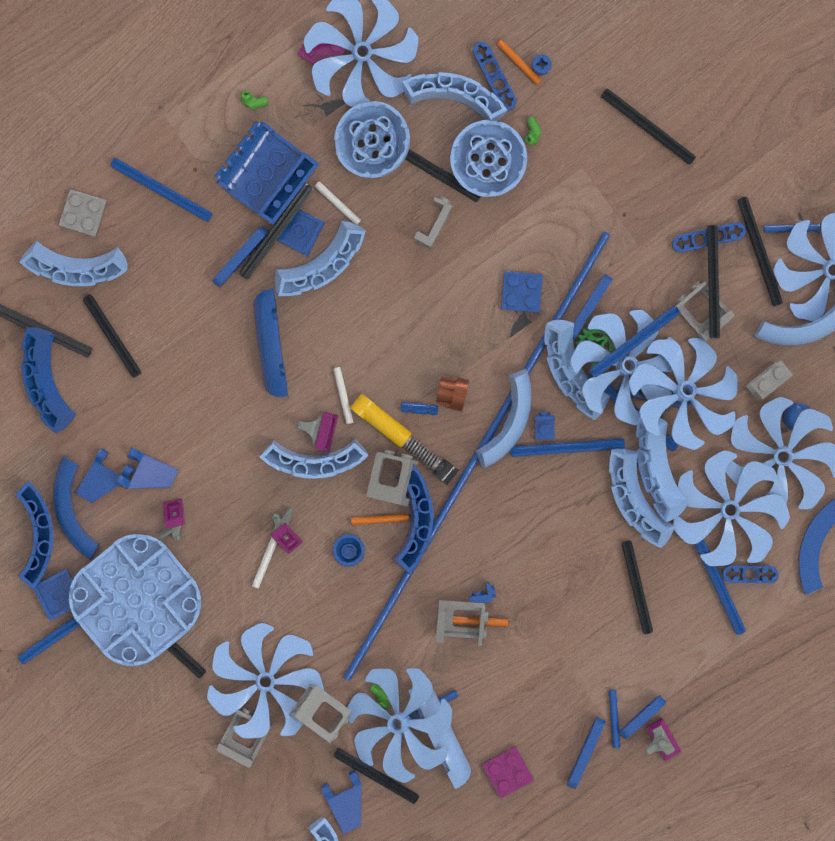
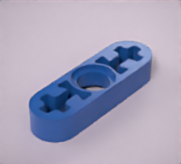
M728 565L723 569L722 577L729 583H774L777 581L779 573L773 566ZM731 568L733 572H740L739 568H742V580H739L740 576H733L730 580L729 576H726V572H729ZM748 569H753L756 573L755 578L752 580H748L745 577V572ZM758 569H761V573H767L768 569H771L774 576L771 577V580H768L766 576H761V580H758Z
M661 695L657 696L622 727L619 733L624 739L629 738L667 702Z

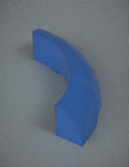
M269 289L258 294L254 300V317L261 370L266 391L276 397L288 396V388L279 334L274 289Z
M28 327L25 330L21 350H24L23 363H21L24 386L32 406H36L41 414V420L54 433H58L72 422L76 413L62 399L53 379L51 347L55 335L41 328Z
M63 456L58 466L53 486L55 514L62 532L72 546L83 556L92 560L100 543L94 540L81 526L76 517L72 501V489L80 465Z
M414 464L406 492L407 498L410 499L409 530L401 549L392 558L408 574L423 557L433 529L432 499L424 478Z
M27 481L15 493V496L23 504L29 515L33 531V543L29 559L18 577L33 590L41 580L49 564L53 548V526L50 513L42 496Z

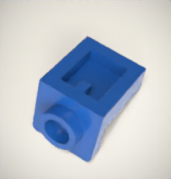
M540 412L539 416H535V440L555 439V416H550V412Z
M487 582V594H484L483 591L473 592L472 596L469 597V602H493L492 597H496L494 586H490V582Z

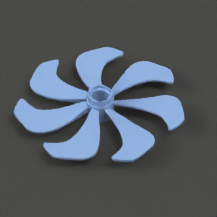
M332 0L326 11L338 12L345 17L352 30L356 45L354 46L343 34L326 22H318L312 26L303 40L306 53H310L315 46L322 43L334 44L352 51L351 55L325 58L314 64L312 77L318 92L330 96L329 82L331 77L338 69L354 59L358 62L352 70L342 93L343 100L348 106L354 107L360 103L372 102L364 96L361 86L362 63L365 61L382 95L391 98L404 92L402 81L411 78V74L400 78L393 77L384 72L370 58L372 54L388 60L408 63L415 58L417 53L418 36L411 28L407 29V34L401 43L391 47L371 49L370 45L391 31L399 21L397 10L388 0H371L378 10V18L366 42H362L363 10L358 0ZM359 47L366 50L365 57L358 55L357 49Z
M835 213L825 216L821 223L822 237L830 260L826 261L809 243L806 235L810 224L809 220L796 223L787 239V247L793 254L822 264V269L807 272L792 271L785 266L781 258L777 260L773 272L779 286L788 292L807 285L823 274L826 276L819 290L808 302L804 304L790 303V308L795 317L815 321L821 318L825 312L830 279L835 280V273L829 274L828 272L829 267L835 264Z
M643 310L629 312L637 323V333L654 321ZM611 313L602 314L591 319L588 329L604 331L610 337L616 349L626 342L622 320L617 315ZM658 331L633 349L629 356L625 355L613 365L616 366V371L592 377L583 384L582 394L589 410L600 414L603 413L601 396L606 387L621 375L624 378L614 406L615 416L620 421L638 425L640 412L634 408L631 401L628 383L629 376L641 364H649L661 372H672L669 363L661 355L639 362L635 358L653 342ZM591 341L579 343L570 360L574 373H578L580 368L587 362H600L610 352ZM625 362L630 365L629 371L624 366ZM645 385L640 388L648 401L672 395L671 390L656 385Z
M701 338L689 339L688 342L696 351V362L689 379L685 381L684 358L680 345L670 339L653 341L646 353L658 354L664 357L669 363L678 385L659 369L649 364H641L635 369L628 382L632 395H636L639 389L645 385H656L674 391V395L654 398L641 406L640 417L646 431L655 436H660L659 417L666 408L676 401L682 403L675 418L671 434L674 442L680 446L696 450L705 443L693 435L687 416L688 401H691L710 433L720 435L733 427L735 424L734 411L726 415L716 414L699 403L694 396L698 394L720 400L733 399L737 394L738 379L736 373L729 366H726L724 378L720 382L711 386L697 388L694 383L709 372L717 361L715 351ZM683 388L687 390L688 395L684 394Z
M778 397L763 405L760 410V417L765 428L778 445L776 450L760 442L750 433L747 422L748 415H744L735 421L731 442L736 449L742 451L774 454L773 459L762 463L770 467L775 463L779 465L777 471L778 482H774L766 495H780L786 504L788 500V486L784 466L788 465L799 479L804 491L803 499L798 508L811 509L825 492L824 483L815 474L795 464L792 460L812 459L821 461L829 466L835 478V444L824 442L795 453L792 450L807 433L814 429L822 428L832 431V422L829 416L814 409H806L800 413L795 422L788 446H784L780 420L782 412L793 405V401L784 397ZM785 451L789 454V458L781 460L778 454ZM731 461L727 465L726 473L737 485L744 467Z
M724 450L709 458L705 463V473L713 487L724 499L725 502L723 504L710 499L696 489L693 484L692 470L680 477L678 489L688 501V507L720 508V513L696 523H687L679 516L674 519V530L686 543H699L712 531L722 517L726 518L723 536L718 547L713 552L700 555L707 565L725 566L735 560L736 542L732 519H735L741 525L751 541L752 551L747 560L748 563L761 562L771 549L773 544L771 535L755 523L740 517L739 514L740 512H763L770 514L777 520L780 528L783 529L790 519L783 497L771 494L755 499L741 507L738 503L747 491L759 481L778 482L776 472L772 467L756 461L746 464L740 474L734 501H732L727 490L725 473L727 465L737 458V454ZM729 504L735 507V513L731 516L725 512V508Z
M260 623L246 630L241 637V644L246 655L260 674L258 676L241 668L230 658L228 641L216 648L212 664L216 675L231 680L255 681V685L232 694H222L210 685L207 700L219 714L224 716L232 715L249 700L257 689L260 691L257 708L251 720L246 724L233 727L241 738H261L268 733L270 718L266 692L269 691L277 700L285 715L286 722L280 735H295L303 725L298 720H294L289 716L297 702L273 687L274 685H295L307 689L310 684H315L324 690L319 673L314 669L306 668L278 679H274L273 676L292 656L297 654L313 656V650L308 641L294 635L283 637L276 648L270 671L267 673L263 664L261 647L263 638L272 632L274 627ZM268 678L270 686H261L260 679Z
M387 668L372 669L365 681L376 683L384 690L395 715L391 716L367 694L357 693L347 707L352 711L349 715V723H353L360 714L375 715L387 719L388 723L387 726L358 732L354 740L360 760L367 765L373 766L371 754L373 747L388 733H395L384 755L383 769L388 776L405 783L414 779L415 774L409 772L402 763V732L417 764L423 769H432L446 761L448 747L445 746L436 750L430 749L421 743L409 728L412 727L432 735H443L450 730L452 708L445 699H442L439 710L435 715L424 719H411L409 714L419 708L432 695L433 686L430 680L420 669H406L412 681V694L404 712L399 713L398 679L395 672Z

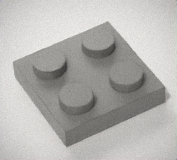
M70 189L59 226L96 237L107 200Z

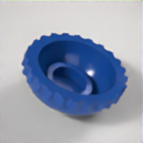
M353 534L340 536L334 542L332 550L337 563H340L341 566L344 565V567L358 565L365 555L363 541Z

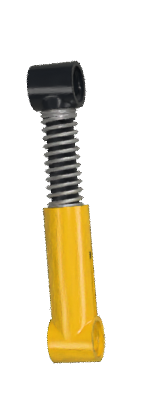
M362 393L351 405L350 409L384 434L399 448H407L409 453L412 452V455L423 461V464L426 463L425 465H428V468L431 467V470L434 471L432 474L446 485L450 483L459 471L446 459L442 460L436 457L437 455L428 451V448L425 449L426 446L423 447V444L420 445L418 440L415 441V438H412V433L385 413Z

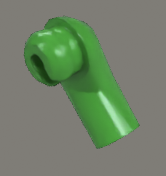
M249 91L241 93V102L250 109L268 106L266 96L256 99Z
M531 117L526 120L530 131L525 137V142L528 145H535L541 135V129L536 118Z
M374 683L369 691L377 696V703L384 710H387L390 701L384 690Z

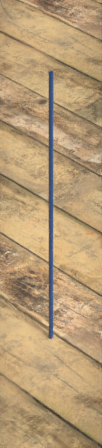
M604 231L552 321L561 320L609 239V233ZM545 333L524 369H527L528 375L546 346L544 343ZM511 391L476 450L488 444L512 404ZM476 451L435 519L426 550L478 463L479 458ZM416 567L409 574L404 572L343 677L346 680H351Z

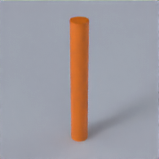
M502 39L496 44L536 85L542 81Z
M409 514L352 517L351 524L361 525L409 521Z
M453 616V623L479 625L480 617ZM488 618V623H484V625L508 627V619Z

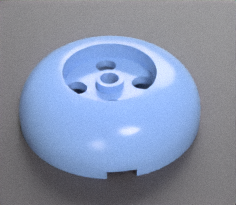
M378 101L360 103L349 109L342 116L336 127L334 135L336 154L342 165L355 175L364 178L386 176L395 171L408 154L410 146L408 125L403 116L386 103ZM371 125H376L377 129L375 132H370L369 127ZM387 135L391 136V140L385 143L384 138ZM360 140H364L365 146L362 148L358 147ZM379 151V156L374 159L373 153Z
M482 120L470 124L456 137L451 149L450 163L455 178L463 188L478 196L495 197L512 190L522 179L527 165V151L522 138L512 127L503 122ZM488 143H493L495 145V148L493 150H488L486 145ZM473 154L479 155L477 162L471 160ZM491 157L492 162L486 163L485 158ZM500 158H504L506 160V164L504 166H500L498 164V160ZM488 169L491 173L490 176L484 177L482 175L483 170Z

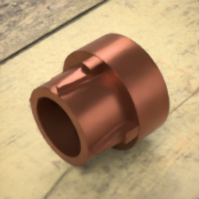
M442 377L436 404L462 412L469 380L458 377Z

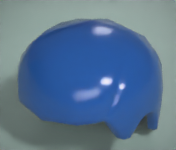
M793 403V405L784 410L782 414L783 423L789 430H793L800 413L811 408L806 404Z

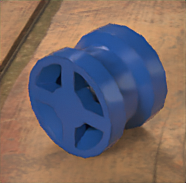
M544 54L537 55L532 63L533 71L540 76L546 75L551 69V59Z

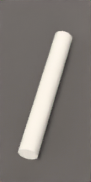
M320 181L314 186L354 224L358 225L361 219Z
M341 367L333 368L346 424L354 423Z
M272 537L252 584L253 587L258 589L277 545V542Z

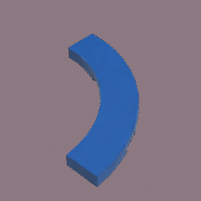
M835 499L826 504L812 519L801 542L799 577L805 595L823 588L819 574V554L825 536L835 524Z

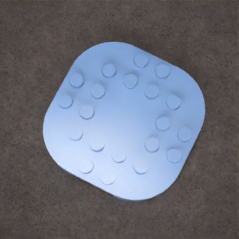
M132 534L115 541L114 544L76 574L70 586L69 605L76 621L105 656L121 665L140 666L156 659L191 630L200 614L201 595L194 579L165 544L149 535Z

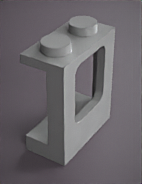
M442 196L434 198L433 205L442 210L429 235L426 236L417 231L414 242L432 250L452 211L450 200Z
M698 281L690 288L692 292L688 296L683 294L676 300L677 305L675 307L680 310V315L705 342L710 338L709 318L703 323H698L684 306L697 292H702L709 300L707 282L700 283ZM719 300L720 328H722L735 315Z
M780 360L770 365L745 387L757 401L763 400L793 376V374Z
M384 450V453L377 452L366 497L408 506L410 499L405 498L413 464L418 465V461L412 460L413 456L402 453L401 457L395 456L396 452ZM385 458L402 462L397 487H390L379 483L382 464Z
M439 600L436 642L443 643L444 636L478 639V646H482V639L487 636V627H484V623H488L489 611H485V603ZM454 611H478L480 613L479 627L454 626Z
M310 684L289 716L294 720H298L321 737L323 742L331 743V741L333 742L338 737V731L341 726L348 722L352 711L319 686ZM324 701L339 712L327 731L312 720V716Z
M242 707V709L235 712L216 751L250 768L267 734L257 738L251 748L233 740L232 735L235 731L233 727L238 726L242 717L251 720L253 717V711Z

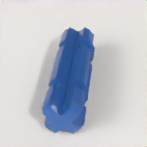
M402 402L401 412L437 415L438 406Z

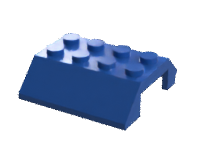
M255 121L248 131L251 137L247 135L243 137L236 146L240 150L239 153L233 150L225 161L229 166L226 168L222 165L214 176L218 179L216 181L218 185L257 215L274 225L319 166V163L305 152L303 153L265 122L262 121L260 124Z

